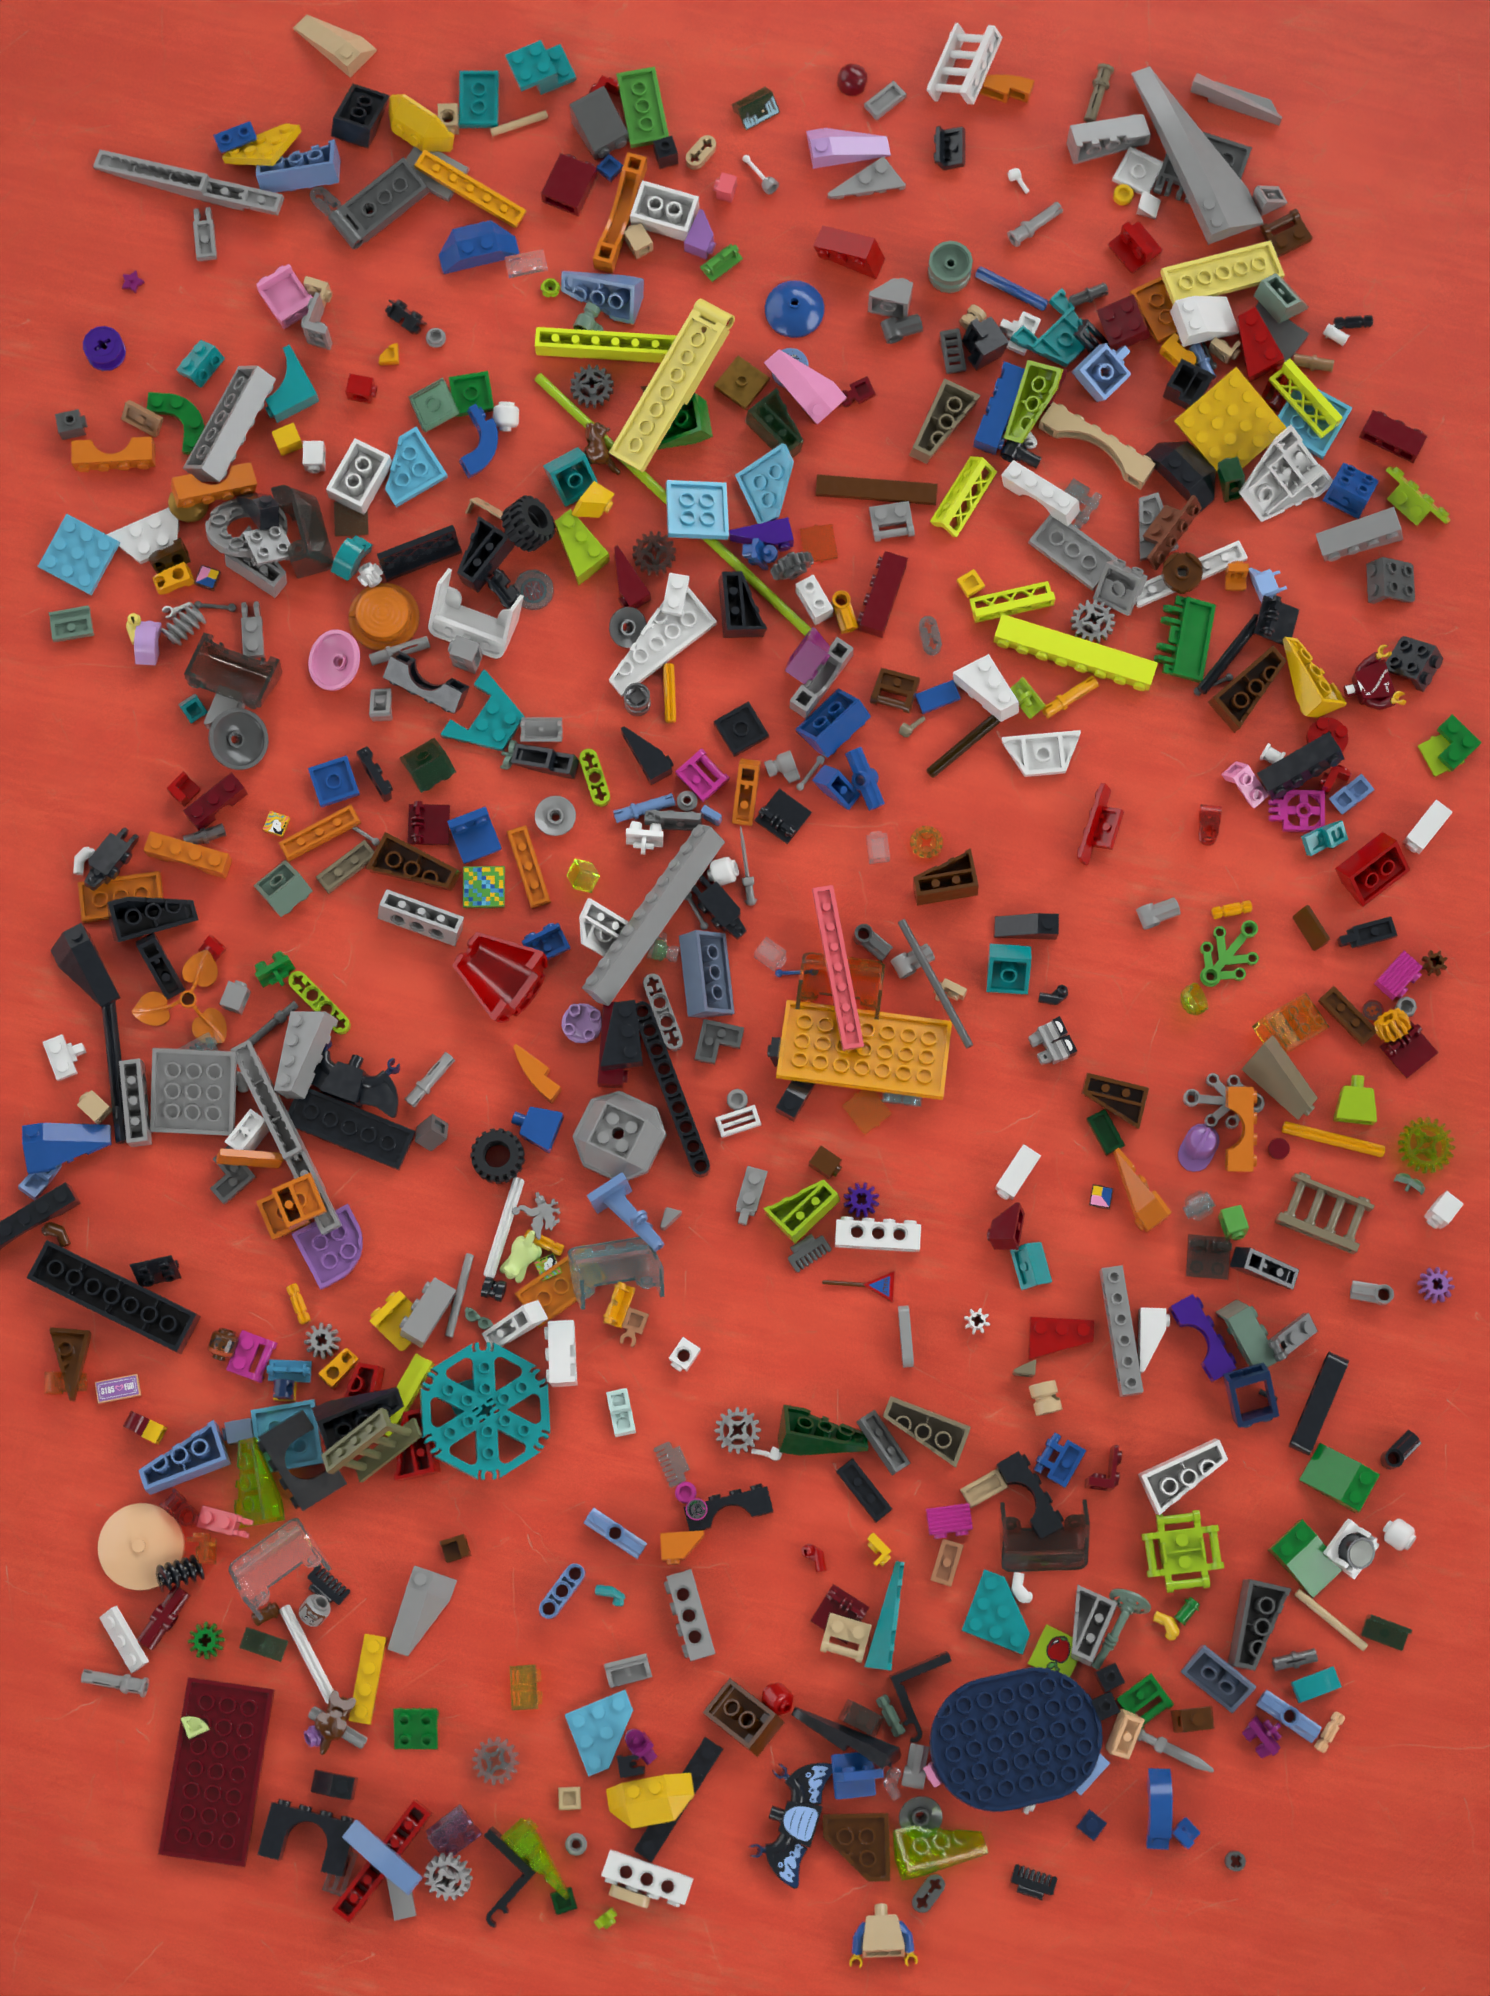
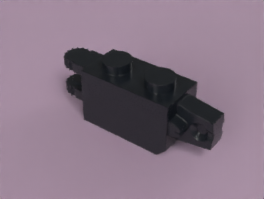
M125 827L122 828L117 836L109 833L88 860L90 872L84 880V885L95 891L103 883L108 885L112 879L115 880L120 873V868L131 860V850L138 842L139 836L134 834L128 842L123 841L129 831Z
M701 875L699 881L705 886L706 890L701 893L696 885L691 889L698 898L699 904L697 906L704 914L708 913L712 917L710 921L716 929L719 930L721 928L723 932L728 931L737 940L747 933L740 920L741 909L717 881L711 885Z

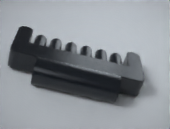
M318 1564L307 1577L312 1582L308 1589L313 1594L326 1597L329 1604L334 1601L337 1605H341L351 1591L346 1589V1586H342L341 1582L336 1585L338 1579H334L333 1575L327 1579L330 1572H326V1569H322V1565Z
M1019 1864L1014 1866L1010 1881L1018 1884L1016 1892L1039 1900L1043 1899L1044 1893L1053 1895L1057 1882L1056 1876H1053L1051 1879V1875H1047L1045 1881L1046 1874L1042 1873L1041 1875V1872L1037 1871L1034 1879V1869L1030 1873V1868H1026L1024 1874V1866H1021V1868Z

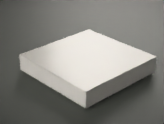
M1130 146L1112 181L1119 185L1126 184L1140 195H1142L1143 191L1150 193L1158 179L1163 162Z

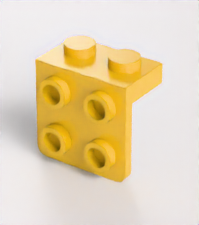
M399 1290L397 1293L392 1292L385 1300L387 1303L382 1308L378 1307L370 1315L372 1317L370 1322L399 1351H404L412 1342L400 1336L402 1328L399 1326L405 1316L410 1317L413 1312L410 1310L413 1303Z

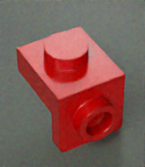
M603 75L597 84L594 83L589 91L591 93L604 86L606 91L616 96L620 93L618 82L611 77L607 78Z
M1342 765L1332 767L1329 773L1325 772L1322 776L1320 784L1323 786L1320 791H1325V794H1328L1336 777L1348 782L1352 773Z

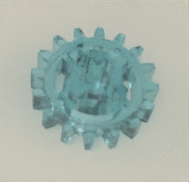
M490 1737L488 1738L487 1745L484 1742L480 1743L481 1750H474L478 1757L472 1758L473 1761L477 1762L473 1769H479L480 1772L477 1774V1777L485 1776V1783L491 1779L492 1785H495L497 1780L504 1784L505 1777L511 1780L512 1776L510 1773H517L518 1770L514 1768V1765L520 1764V1761L515 1760L519 1752L513 1753L512 1750L515 1745L508 1746V1739H505L502 1743L500 1742V1737H496L495 1742ZM499 1746L496 1752L490 1753L486 1751L489 1747ZM506 1750L510 1755V1763L505 1759L504 1754ZM500 1753L499 1760L501 1765L498 1764L493 1767L491 1757H496ZM482 1758L486 1760L488 1766L486 1771L482 1766ZM498 1769L506 1771L500 1776H493Z

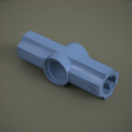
M595 1508L591 1510L584 1521L585 1525L636 1559L639 1558L648 1544ZM614 1527L621 1529V1536L618 1539L610 1537V1530Z
M1267 1689L1260 1696L1256 1706L1277 1719L1282 1725L1287 1726L1310 1743L1320 1733L1321 1726ZM1287 1710H1291L1294 1714V1719L1289 1723L1284 1719V1713Z

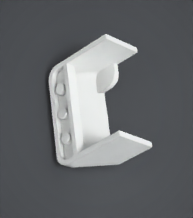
M448 568L436 585L428 624L430 633L448 642L454 641L458 635L480 643L483 655L495 659L502 657L518 623L524 596L519 595L510 609L501 610L497 619L461 605V593L449 586L452 569Z

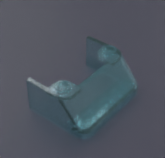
M641 1237L578 1246L568 1251L574 1294L581 1310L585 1309V1299L594 1295L596 1286L615 1284L618 1281L627 1282L635 1280L636 1284L644 1289L655 1286L660 1297L665 1296L663 1265L656 1251H653Z

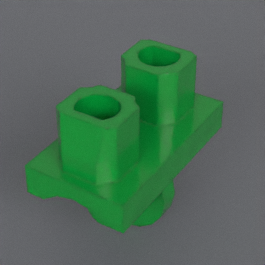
M278 951L273 954L274 962L267 966L265 961L255 965V975L263 988L269 984L272 986L277 982L281 986L285 985L283 979L296 969L288 955Z

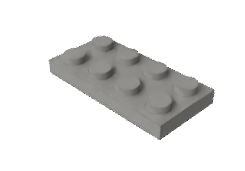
M1051 514L1028 542V544L1092 591L1100 581L1106 562L1117 558L1070 523L1069 526H1066L1053 518Z

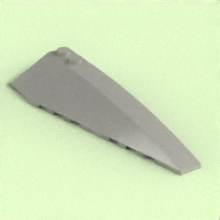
M1150 66L1131 73L1208 245L1262 225L1264 222L1246 185Z

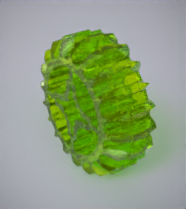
M1419 1117L1417 1123L1413 1120L1410 1121V1127L1407 1125L1403 1127L1405 1133L1401 1132L1399 1134V1137L1403 1140H1399L1397 1145L1403 1146V1148H1400L1398 1153H1405L1401 1160L1405 1161L1408 1159L1410 1161L1407 1163V1167L1414 1164L1415 1172L1420 1167H1422L1423 1174L1427 1173L1428 1169L1431 1173H1434L1436 1168L1440 1171L1443 1169L1442 1164H1449L1447 1158L1454 1156L1450 1151L1454 1150L1455 1146L1449 1144L1454 1141V1137L1448 1138L1447 1136L1451 1133V1130L1445 1132L1443 1128L1446 1125L1443 1123L1438 1126V1119L1431 1123L1430 1117H1426L1425 1121ZM1424 1129L1432 1131L1436 1134V1136H1427L1425 1132H1422L1421 1130ZM1414 1133L1416 1135L1415 1139L1417 1141V1146L1412 1150L1410 1146V1140L1412 1134ZM1424 1141L1425 1143H1430L1431 1141H1434L1430 1144L1428 1149L1422 1148L1419 1150V1148L1422 1147V1145L1424 1144ZM1441 1141L1442 1152L1438 1158L1435 1145ZM1424 1154L1431 1161L1421 1160L1416 1155Z

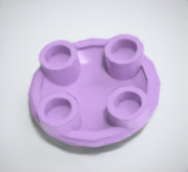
M579 1003L570 1005L562 1017L561 1026L564 1034L569 1040L576 1043L593 1041L599 1036L602 1028L600 1011L589 1004Z

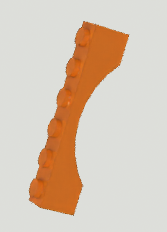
M627 152L614 204L593 256L594 269L612 274L614 272L624 241V231L629 226L630 214L641 182L644 180L647 171V157Z

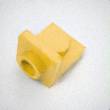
M872 1533L867 1538L869 1541L867 1546L875 1554L878 1552L882 1554L873 1564L875 1566L878 1564L883 1566L891 1558L889 1555L891 1550Z

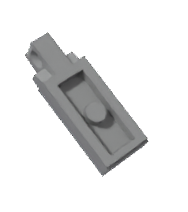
M747 1166L736 1204V1212L740 1213L738 1224L746 1226L749 1215L754 1216L755 1212H757L768 1171Z

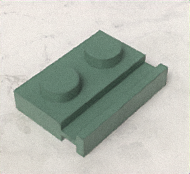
M89 605L48 612L54 643L94 636Z

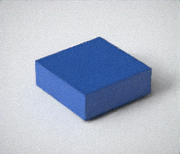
M608 154L597 166V171L612 182L622 171L623 165Z

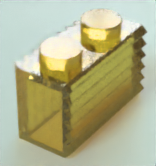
M536 1664L510 1666L512 1710L539 1709V1704H543L542 1691H538V1682L542 1681L541 1669H537Z

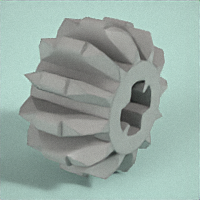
M319 1323V1330L314 1325L311 1326L314 1333L306 1332V1335L311 1339L304 1340V1344L310 1345L306 1349L307 1352L314 1351L313 1357L315 1358L321 1353V1358L326 1359V1352L331 1357L334 1356L331 1349L339 1350V1346L335 1345L334 1342L341 1341L340 1337H334L338 1334V1330L331 1331V1324L324 1328V1324ZM325 1336L327 1343L325 1345L322 1343V1346H320L318 1339Z

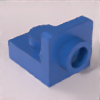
M1184 1817L1172 1829V1835L1184 1848L1189 1849L1194 1844L1193 1841L1200 1835V1831L1188 1818Z

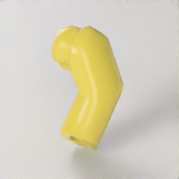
M131 613L127 618L126 629L131 643L134 645L136 626H140L141 618L138 614Z

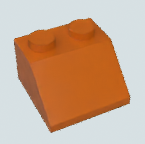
M704 1530L660 1533L662 1561H666L667 1565L680 1564V1560H685L705 1537Z

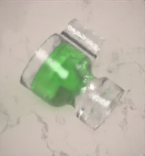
M661 932L649 948L647 958L658 961L667 958L670 962L676 963L680 947L668 946L667 933Z

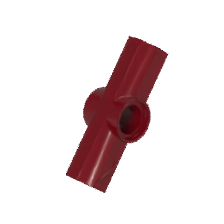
M174 1585L163 1603L159 1604L153 1611L149 1619L150 1622L137 1640L147 1648L154 1650L164 1634L173 1627L179 1617V1612L191 1595Z

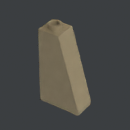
M1272 1035L1241 1070L1299 1120L1303 1114L1308 1116L1313 1111L1315 1106L1312 1104L1318 1098L1277 1039Z

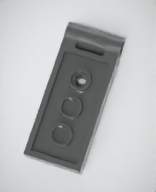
M403 157L340 208L333 211L328 219L350 247L357 249L425 197L430 191Z

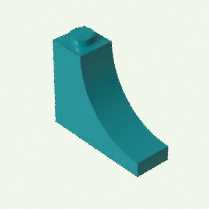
M290 344L283 347L287 360L285 378L281 386L265 399L267 403L265 410L270 418L274 417L277 423L320 402L314 387Z

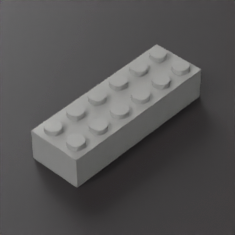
M258 365L238 366L183 469L193 474L201 482H220L227 474L228 466L236 458L239 446L246 439V433L254 425L257 413L264 407V400L272 392L276 379Z

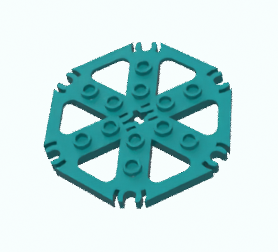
M476 1342L474 1344L475 1352H473L472 1344L430 1369L437 1376L432 1372L427 1373L426 1376L432 1379V1384L423 1382L421 1385L423 1388L429 1389V1391L420 1388L422 1438L426 1435H431V1437L424 1441V1444L430 1441L435 1443V1448L430 1451L431 1454L440 1450V1453L433 1457L476 1480L479 1479L478 1471H480L481 1480H485L486 1472H490L492 1480H495L497 1478L496 1470L499 1474L498 1479H500L541 1452L537 1451L533 1446L540 1450L544 1448L538 1442V1439L542 1437L547 1440L549 1438L548 1434H550L548 1384L540 1388V1385L545 1383L546 1379L536 1380L535 1375L540 1372V1369H536L531 1373L530 1370L536 1367L533 1363L495 1343H492V1351H490V1342L486 1343V1349L482 1351L479 1349V1342ZM502 1357L519 1366L522 1373L518 1378L496 1391L494 1362L496 1358ZM464 1358L472 1361L473 1391L449 1379L446 1375L448 1368ZM535 1394L540 1399V1422L533 1424L508 1409L528 1396ZM436 1397L463 1413L444 1425L435 1427L431 1423L430 1402ZM494 1405L488 1412L490 1416L487 1417L484 1414L476 1417L482 1411L481 1406L487 1408ZM475 1431L476 1463L470 1465L451 1455L450 1447ZM498 1431L524 1444V1453L508 1463H502L499 1460Z

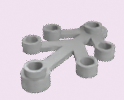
M1215 1073L1207 1076L1206 1083L1208 1086L1214 1087L1222 1096L1200 1095L1195 1089H1189L1183 1095V1102L1188 1107H1194L1198 1103L1222 1105L1213 1114L1207 1115L1204 1119L1205 1125L1209 1128H1213L1218 1120L1230 1110L1225 1107L1226 1087ZM1231 1075L1227 1079L1228 1086H1244L1237 1075ZM1209 1077H1214L1216 1083H1211ZM1231 1078L1237 1080L1236 1085L1230 1083ZM1257 1093V1106L1254 1107V1112L1259 1113L1264 1108L1265 1102L1263 1097ZM1193 1096L1194 1102H1189L1187 1097ZM1237 1114L1229 1116L1225 1121L1226 1127L1228 1129H1235L1239 1124L1240 1118ZM1213 1118L1215 1123L1209 1124L1207 1119ZM1229 1119H1233L1235 1121L1234 1126L1229 1125Z

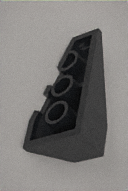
M124 897L107 902L109 923L114 940L117 942L198 920L193 900Z
M80 923L64 931L51 949L58 967L102 1008L120 999L121 997L84 925Z

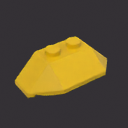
M392 94L390 96L388 112L392 132L422 152L424 149L428 152H450L453 149V133L447 130L444 123L434 113L405 94Z
M691 1773L660 1775L621 1783L606 1789L609 1811L632 1829L675 1821L695 1795Z

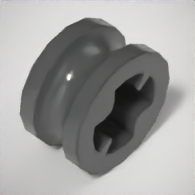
M1230 1851L1225 1856L1224 1861L1228 1869L1237 1872L1245 1867L1246 1859L1242 1853ZM1238 1855L1240 1857L1238 1860L1240 1865L1232 1867V1860L1230 1858L1232 1856L1237 1857Z

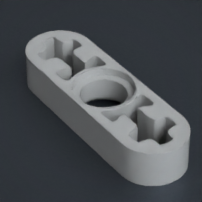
M909 1305L898 1306L903 1368L914 1367Z

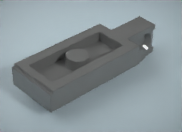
M654 809L645 811L644 821L645 825L652 823L661 824L662 829L692 831L698 824H702L701 813L693 811L675 812L673 810L656 811Z

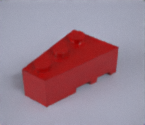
M822 226L813 245L820 258L830 260L874 279H877L885 261V257L875 238L827 226Z
M1256 307L1237 316L1248 382L1250 383L1284 364V356Z

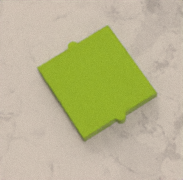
M1441 734L1436 737L1432 736L1430 740L1418 745L1434 777L1446 771L1451 772L1437 758L1451 744Z

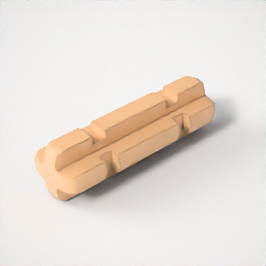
M1339 1712L1333 1713L1330 1718L1331 1722L1327 1723L1320 1735L1321 1739H1318L1314 1745L1322 1753L1326 1752L1329 1747L1328 1743L1332 1742L1339 1730L1338 1726L1342 1725L1345 1717Z

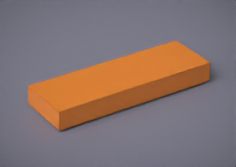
M221 1148L216 1157V1164L279 1168L283 1161V1157L279 1152Z

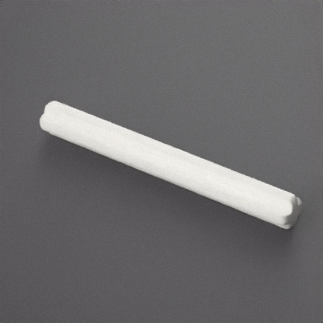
M513 1178L483 1273L485 1277L495 1278L514 1217L512 1210L517 1207L523 1189L524 1180L522 1178Z
M285 1605L279 1609V1612L325 1702L328 1704L330 1694L334 1690L291 1606Z

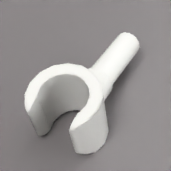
M1018 168L1009 170V180L1011 182L1017 180L1025 194H1027L1029 189L1023 182L1020 170Z
M187 602L175 608L165 606L162 612L167 613L171 611V614L165 618L172 620L186 606L191 607V604Z
M772 1447L770 1452L754 1448L751 1451V1454L762 1455L774 1461L780 1460L783 1454L776 1447Z

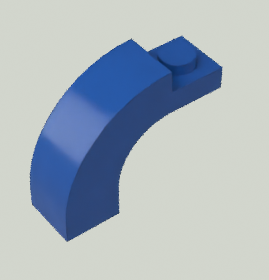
M477 404L470 406L467 413L478 431L479 444L474 451L461 457L459 460L468 479L485 469L493 458L498 444V431L494 419L491 418L485 421V412L481 407L478 408Z
M1148 1768V1828L1146 1847L1147 1849L1169 1850L1173 1818L1170 1769Z

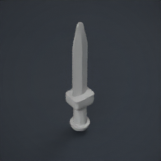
M740 826L741 848L746 877L742 878V884L745 886L747 897L745 903L752 906L757 902L753 889L754 876H749L745 841Z
M1144 1729L1140 1731L1137 1740L1139 1742L1142 1740L1154 1746L1156 1752L1160 1754L1164 1752L1196 1769L1208 1772L1214 1771L1201 1758L1168 1743V1739L1164 1737L1156 1738L1146 1733Z

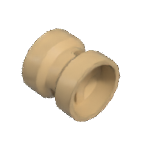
M972 304L967 309L968 313L960 318L959 323L967 330L971 321L977 318L979 322H982L987 318V315L980 307Z

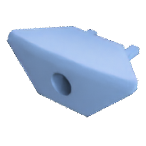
M1249 568L1251 581L1261 603L1264 595L1273 599V596H1276L1277 593L1287 589L1286 586L1279 588L1274 578L1275 575L1280 574L1279 570L1272 573L1270 569L1260 572Z

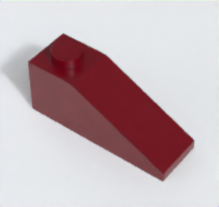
M616 545L614 551L620 595L618 600L622 607L637 609L649 602L651 595L619 546Z

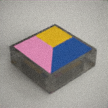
M201 565L194 583L202 588L215 591L222 573L219 570Z
M1093 1184L1089 1206L1110 1209L1113 1188Z

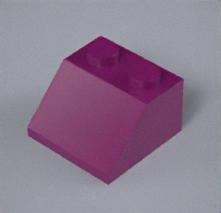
M812 626L790 656L785 668L787 673L804 685L808 680L812 681L818 673V666L820 664L824 665L830 657L828 654L830 646L816 628Z

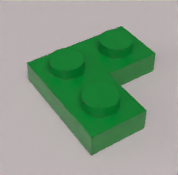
M1452 714L1437 729L1451 743L1437 758L1453 771L1482 742Z

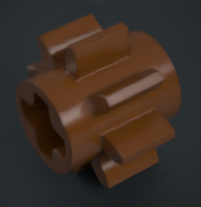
M1430 950L1428 952L1429 957L1423 956L1421 959L1425 962L1422 969L1428 971V976L1431 973L1439 976L1441 974L1440 969H1447L1444 962L1448 958H1443L1441 951L1433 954V951ZM1432 960L1436 961V967L1432 966Z

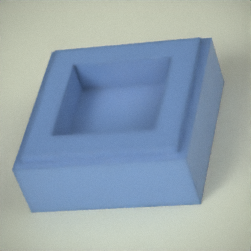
M706 805L703 806L701 809L702 818L719 826L722 821V815Z

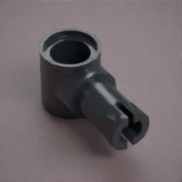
M1011 440L1006 441L1000 452V456L1008 462L1013 460L1022 461L1037 468L1042 457L1026 450L1024 442L1021 444Z

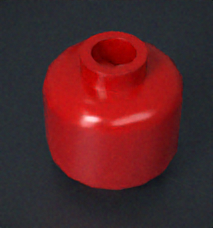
M772 1683L764 1688L762 1703L778 1716L783 1715L792 1709L794 1696L782 1683Z

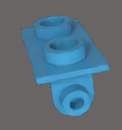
M269 1359V1365H267L268 1381L286 1379L294 1380L295 1382L311 1383L312 1361Z

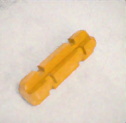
M1250 900L1242 901L1241 904L1237 902L1223 905V907L1217 906L1211 909L1213 919L1222 918V916L1238 915L1242 912L1248 913L1252 911V903Z
M528 1229L525 1233L524 1238H526L527 1234L532 1230ZM535 1235L533 1242L536 1246L549 1252L551 1250L553 1254L558 1256L562 1254L564 1250L562 1244L554 1243V1240L543 1235L538 1240Z
M294 1283L287 1286L286 1289L288 1295H291L290 1300L295 1313L298 1314L299 1323L302 1325L310 1322L311 1319L309 1313L306 1312L307 1308L302 1295L299 1294L298 1285Z

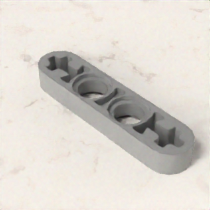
M649 974L643 981L646 995L666 1048L670 1051H677L683 1045L680 1029L661 978L657 974ZM649 980L658 981L656 989L658 992L662 990L663 993L654 994L652 987L647 986L650 983ZM656 998H663L666 1001L665 1006L662 1008L655 1007L654 1000ZM670 1017L673 1023L670 1027H663L661 1019ZM672 1031L674 1038H679L676 1046H673L672 1043L668 1044L670 1035L669 1033L664 1035V1032Z

